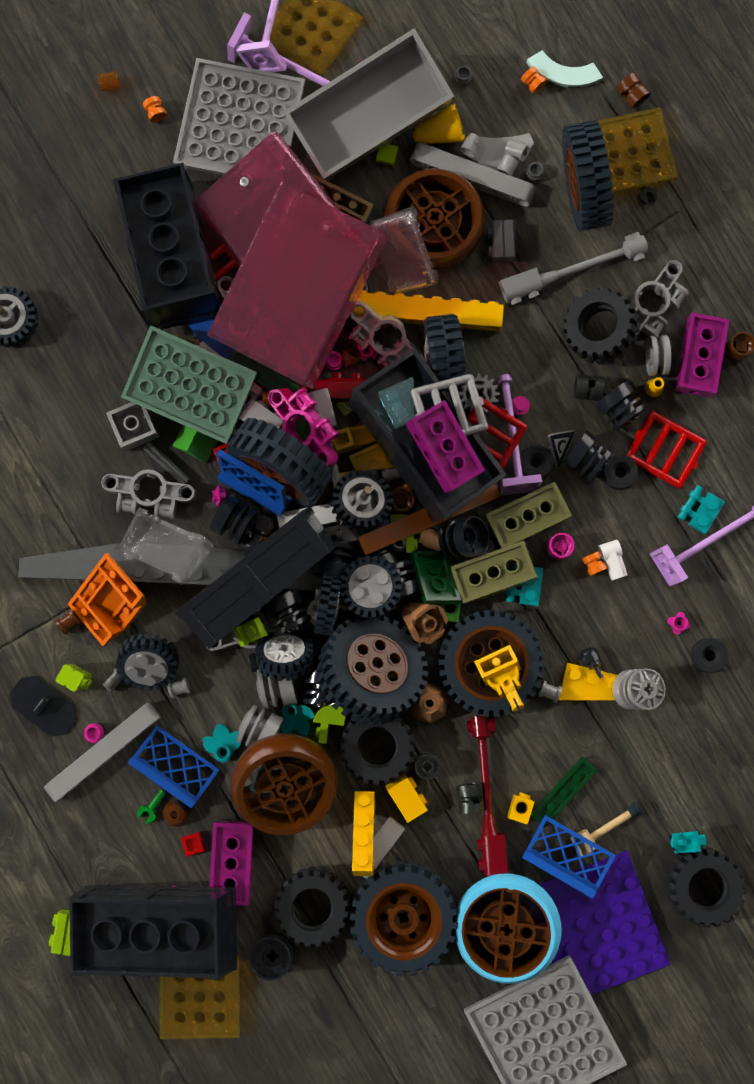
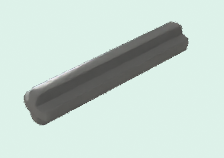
M151 442L144 446L143 449L179 483L187 484L189 482V477Z

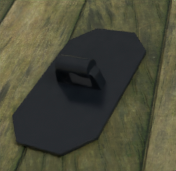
M37 676L21 677L10 691L12 708L49 736L65 735L77 720L74 704Z

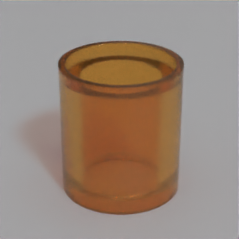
M116 71L97 74L102 92L120 88Z

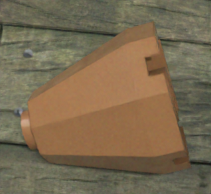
M408 602L401 611L402 618L415 641L431 644L443 635L445 630L443 626L447 624L448 619L441 606Z
M427 682L426 686L422 689L424 690L422 695L409 709L416 720L433 723L445 716L449 699L440 685ZM431 699L433 705L427 707L426 701Z

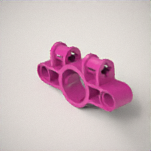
M306 387L299 389L294 394L288 388L270 391L268 400L283 421L282 430L308 446L312 452L319 456L320 460L326 463L327 467L335 465L338 455L331 446V443L340 433L335 431L329 423V418L322 420L321 416L312 410L317 405V402L311 399ZM302 415L306 417L305 419L311 425V433L306 438L307 441L299 437L295 428L296 420Z

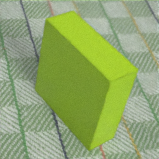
M388 144L385 147H380L376 162L394 166L398 146Z

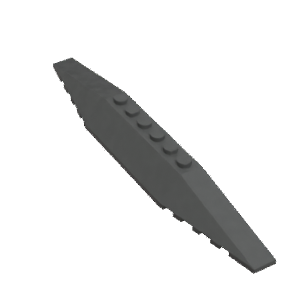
M116 543L20 558L18 577L86 580L104 554L108 553L132 582L209 586L244 558L245 552L227 548ZM309 568L284 588V590L316 591V586L321 585L323 577L313 575V569Z

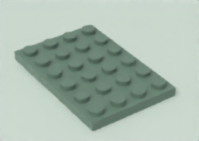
M150 325L121 398L228 444L258 372Z

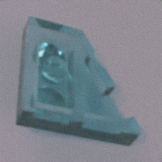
M413 377L378 393L395 429L405 425L407 421L414 418V401L411 395V390L414 389Z

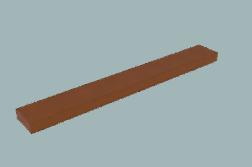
M495 483L446 519L433 523L427 511L422 509L356 539L364 556L498 499L501 497V494Z

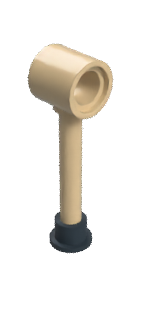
M632 802V805L626 809V812L591 834L587 829L578 832V834L595 843L596 839L628 819H633L638 815L642 816V812L636 803ZM577 844L581 856L591 853L589 844Z

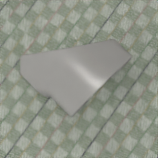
M469 133L460 149L474 162L512 176L520 161L523 162L528 156L534 142L529 133L503 138L479 137L474 133Z

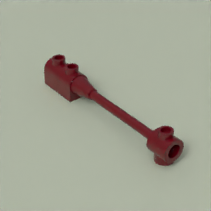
M333 373L332 378L328 377V379L295 384L301 388L306 387L309 392L328 388L331 402H349L353 388L364 382L366 378H362L361 373H353L351 378H344L343 373ZM254 382L262 390H267V388L263 385L259 384L258 382Z
M490 716L470 717L471 721H467V731L472 733V737L476 738L479 743L485 809L482 834L480 835L481 839H477V850L482 851V859H478L479 871H483L485 876L508 874L505 834L497 832L495 818L492 814L486 739L491 736V733H495L494 717Z

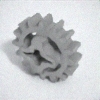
M478 373L474 381L475 383H483V385H476L478 393L482 392V396L479 397L484 398L490 403L497 404L498 400L495 397H498L500 392H495V390L498 389V385L493 386L494 379L488 381V375L481 378L480 373ZM465 383V385L459 387L463 392L458 393L462 397L461 403H465L463 409L470 408L471 412L474 405L471 395L467 399L466 390L468 386ZM489 389L491 391V400L487 396ZM482 407L484 413L487 414L488 410Z

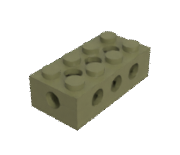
M553 482L486 514L484 519L498 548L501 549L528 539L569 519L572 515L556 483ZM541 504H545L548 506V513H545L541 510ZM523 513H530L532 520L526 521L523 518ZM506 521H512L515 524V528L508 529Z
M524 540L450 567L461 600L465 605L539 580ZM516 562L518 565L517 569L509 571V565ZM494 569H498V576L495 578H491V571ZM479 575L481 577L480 582L473 584V578Z

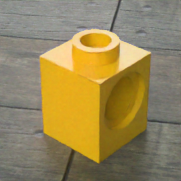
M519 792V795L514 794L507 817L528 825L534 801L530 799L531 796ZM520 802L526 804V809L523 812H517L516 806Z

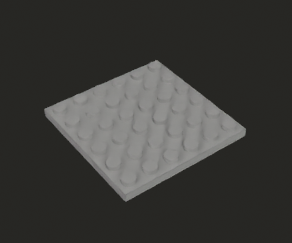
M196 58L173 165L184 162L185 167L188 169L239 179L247 177L249 181L283 187L295 133L283 111L302 100L305 79ZM269 151L272 152V154L275 156V158H276V159L279 161V163L283 166V168H284L283 171H282V169L278 166V164L274 161V159L271 157V155L268 153Z
M570 955L550 964L536 977L524 982L513 983L464 1009L465 1015L502 1084H590L627 1065Z

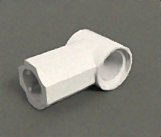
M616 539L598 545L602 555L601 558L607 566L611 580L627 576L619 541Z

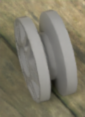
M661 335L659 342H657L655 336L647 338L645 358L649 376H655L658 368L662 376L669 374L671 367V345L667 335Z

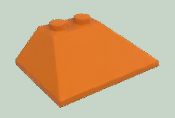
M108 553L104 554L68 603L69 607L103 647L127 630L147 604L143 593Z

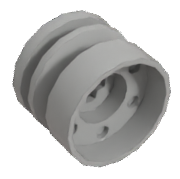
M647 668L622 671L616 676L612 689L614 699L618 705L628 710H651L657 708L662 703L666 690L661 675L655 670Z
M259 669L257 670V691L264 709L270 708V699L274 708L278 707V698H282L284 705L298 703L293 677H290V681H286V678L278 681L277 677L275 680H271L270 676L265 677L264 674L260 673Z
M254 704L245 714L240 724L236 741L242 743L245 736H247L245 746L248 747L253 740L258 741L264 737L278 734L284 718L272 713L266 720L264 719L266 710L262 709L259 715H256L259 706Z

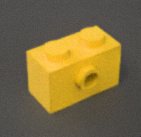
M404 773L399 779L385 785L407 823L428 811L425 806L428 802L422 793L418 794L415 790L418 786L412 776L408 778Z

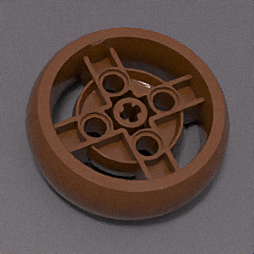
M425 169L409 175L394 188L385 207L384 227L391 246L401 258L419 268L440 270L461 263L473 253L484 233L485 211L477 190L465 178L445 169ZM440 187L448 189L454 193L448 195L440 191L427 192L425 188ZM407 199L410 203L407 212V226L399 230L397 224L398 210L402 202ZM426 202L428 206L421 207L419 203ZM452 206L454 210L447 211L445 207ZM469 209L472 216V226L469 235L463 240L459 235L463 222L462 213ZM431 217H438V221H435V219L432 221ZM417 227H421L424 229V231L422 233H418L414 229ZM447 231L450 233V236L444 237L441 233ZM420 243L427 247H442L445 252H426L414 246Z
M282 733L264 737L253 743L242 753L232 772L230 790L238 813L248 824L265 833L292 835L313 827L326 816L336 798L338 777L332 759L319 744L301 735ZM262 764L257 773L255 783L244 787L249 775ZM323 783L317 795L308 802L312 795L313 787Z

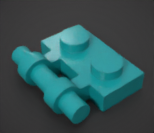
M697 485L694 491H691L688 495L689 499L686 504L680 508L681 512L677 518L684 521L687 516L690 517L691 520L688 525L705 535L725 501L710 492L705 497H702L700 494L703 488ZM695 502H698L700 505L696 512H694L692 507Z
M511 564L510 571L516 570L518 565ZM535 567L539 580L522 585L521 590L514 588L506 591V602L514 603V596H520L519 604L539 606L543 568Z

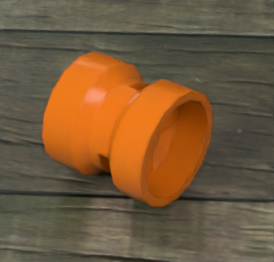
M534 66L528 69L521 77V81L529 86V90L533 94L537 93L547 82L543 76L538 74V70Z
M158 96L149 97L143 102L144 109L148 111V118L152 123L162 121L167 116Z
M600 551L582 558L584 564L588 566L589 576L607 569L606 564L601 560L602 555Z

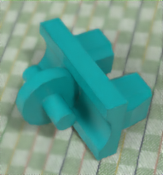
M698 831L672 833L670 844L674 853L700 852V847L707 846L705 834L698 835Z

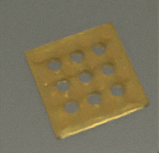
M286 0L275 15L270 42L276 49L306 69L323 77L360 26L363 17L338 0H310L312 5L309 7L303 5L305 0ZM320 10L327 11V15L324 17L319 16L317 13ZM299 14L302 16V19L294 21L292 17ZM335 20H340L343 24L336 27L332 23ZM314 24L317 26V29L309 31L307 27ZM284 29L292 31L288 36L283 35L281 32ZM325 34H329L332 36V39L324 41L322 37ZM299 39L307 41L303 46L298 45L296 42ZM314 49L322 51L318 56L313 55L311 52Z
M660 107L598 121L603 132V139H605V148H607L608 152L607 157L610 163L609 169L611 171L613 193L677 180L678 173ZM647 126L650 128L651 132L649 134H645L642 132L641 128ZM625 130H629L632 132L633 136L627 138L624 136L623 132ZM611 134L615 140L607 141L605 135ZM646 144H653L655 150H647ZM628 148H635L637 150V154H629ZM615 151L619 154V158L613 159L609 153ZM657 161L660 167L657 169L652 168L650 162ZM639 165L642 171L634 172L632 166ZM621 169L624 175L616 176L614 170Z
M237 955V970L225 975L223 981L208 980V978H205L204 981H197L195 978L186 977L184 981L179 982L175 977H160V1039L240 1037V955ZM218 991L223 992L225 1000L217 1001L214 994ZM183 992L186 997L185 1001L178 1002L175 999V993ZM196 992H203L205 1000L202 1002L195 999ZM182 1012L185 1015V1021H176L175 1014ZM197 1012L204 1013L205 1020L203 1022L196 1021L195 1014ZM215 1013H224L225 1020L218 1022L214 1017Z

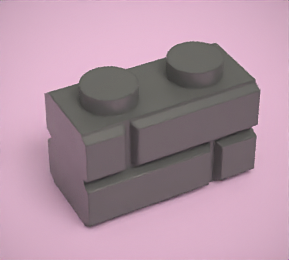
M493 220L491 226L487 227V238H491V245H488V257H492L493 263L514 262L516 258L514 220Z

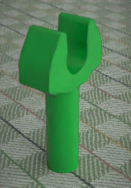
M161 789L149 805H141L137 811V818L147 811L149 818L145 824L153 822L157 818L155 809L167 795V792Z

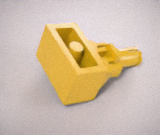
M510 645L474 661L486 686L489 685L492 689L496 690L500 697H503L501 691L503 689L513 712L518 711L515 702H517L520 710L524 708V704L513 684L515 683L518 689L521 688L518 681L521 667Z

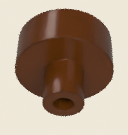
M346 348L341 355L345 368H350L351 365L357 366L361 360L360 354L353 349Z

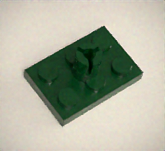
M412 551L410 559L423 605L426 603L433 605L459 604L461 597L450 568L449 558L442 551Z

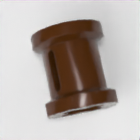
M69 610V613L61 620L57 619L55 621L58 628L65 635L68 634V630L73 626L81 624V620L73 610Z

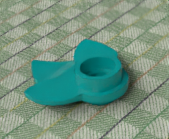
M298 703L283 705L282 718H284L281 726L282 733H291L295 730L302 735H308L310 730L308 720L315 717L312 709ZM290 707H293L295 709L294 713L290 712Z
M219 723L215 727L212 737H203V746L206 751L214 754L217 761L227 762L232 758L233 751L240 747L241 743L236 741L239 731L230 733L226 726ZM221 749H226V756L220 754Z

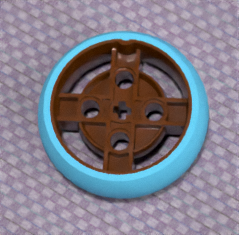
M507 873L488 876L471 886L457 906V915H455L454 920L458 924L457 929H454L458 950L465 962L475 972L489 980L507 984L530 980L549 966L559 949L562 928L557 907L549 894L540 885L526 877ZM502 890L501 899L489 903L481 913L471 911L474 904L481 897L488 893ZM520 893L532 899L539 906L546 922L536 921L531 910L519 901ZM510 904L515 910L507 912L504 906ZM488 921L493 927L486 929L482 923ZM505 924L509 925L510 931H505ZM528 927L533 932L530 935H526L522 932V929ZM469 935L479 936L484 947L491 954L495 955L494 962L484 957L476 949ZM506 944L511 950L504 952L500 946ZM533 944L544 945L539 954L530 961L513 965L514 958L526 953Z

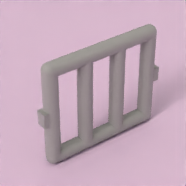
M471 374L411 390L417 411L415 417L425 411L420 395L431 392L434 405L442 402L438 390L449 388L457 417L465 436L488 429L482 408L484 402L482 397H479L474 378ZM467 383L479 424L470 427L468 426L456 386Z

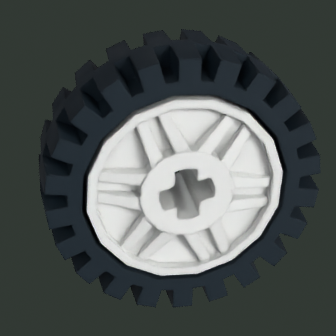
M295 631L279 637H275L273 632H270L268 637H262V640H259L258 645H256L257 667L261 674H264L265 677L270 676L271 680H275L276 677L278 681H282L283 678H286V681H290V677H293L295 680L298 679V675L304 676L305 672L308 673L310 667H313V643L306 634L303 635V632L299 631L296 634Z

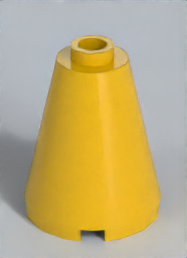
M456 104L446 107L415 127V131L412 132L415 143L431 145L465 141V134L462 133L463 126L456 109Z

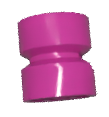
M566 533L554 535L546 545L548 555L555 560H562L570 556L574 550V541Z

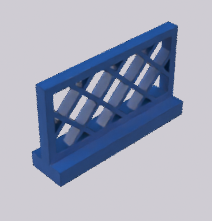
M222 450L217 452L221 470L217 476L218 481L280 517L292 503L291 498L286 496L285 486Z
M157 725L128 762L129 765L191 809L194 808L199 798L219 772L217 767ZM157 731L164 735V744L154 745L153 737ZM177 744L180 746L181 754L169 756L168 745ZM166 746L167 757L156 759L154 748ZM152 748V760L145 761L139 757L143 750ZM184 756H194L197 766L185 768ZM181 757L183 768L172 770L170 759ZM168 759L169 771L160 772L157 770L156 761ZM154 762L155 767H153L149 763ZM208 766L214 771L209 778L201 779V767ZM197 768L199 779L187 781L186 770ZM184 771L185 782H174L172 773ZM170 773V778L164 774ZM199 782L200 791L195 797L189 792L188 784ZM186 784V789H184L180 785Z
M545 815L522 858L593 899L616 855ZM546 821L554 824L556 833L545 835L543 827ZM542 831L543 837L538 838L540 832ZM568 832L572 835L574 843L563 846L560 834ZM557 835L560 847L549 849L546 838ZM544 839L546 851L539 852L532 848L536 841ZM577 844H589L592 853L581 856ZM575 845L578 857L567 859L564 848ZM561 849L564 861L556 862L552 859L551 852ZM604 853L610 856L607 864L598 866L596 854ZM593 855L596 867L585 870L581 858ZM579 859L582 871H571L568 862ZM600 868H604L602 873H600ZM597 869L599 879L594 884L588 880L586 872Z

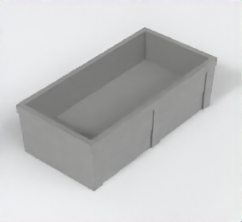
M414 28L283 111L322 178L329 182L345 169L380 147H385L393 139L437 111H442L448 107L454 98V94Z

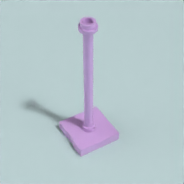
M271 0L262 41L237 45L236 52L248 68L267 72L286 71V62L270 42L279 0Z
M245 12L227 44L228 60L232 63H235L238 57L236 52L237 45L255 43L249 39L251 15ZM281 56L286 62L287 68L322 86L331 82Z
M509 374L499 376L498 384L502 385L505 409L509 411L508 414L514 417L509 385L512 383V378H510ZM507 422L509 437L513 438L516 433V427ZM517 445L512 453L515 477L502 479L499 488L501 496L534 492L540 488L542 483L541 474L523 476L519 446Z
M752 506V511L676 557L668 544L650 553L668 585H675L688 578L680 565L681 562L754 518V506Z

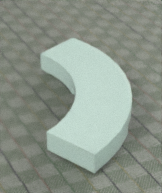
M543 50L526 61L530 68L534 66L538 70L540 76L561 87H586L596 84L603 79L594 63L582 67H566L552 61Z

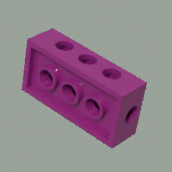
M693 312L688 316L674 391L712 398L717 394L729 319ZM702 335H705L708 340H705ZM699 353H702L704 355V358H701L699 356ZM695 371L700 372L701 377H699Z
M445 400L405 423L444 492L454 490L485 471ZM433 425L437 428V433L434 432ZM443 443L446 444L447 451L443 448ZM453 460L456 462L457 468L453 466Z
M216 820L213 823L209 887H231L226 882V879L231 878L235 881L236 905L248 906L251 902L255 828L243 821ZM229 838H235L238 846L232 847L229 844ZM229 858L236 860L237 865L235 867L228 864L227 860Z

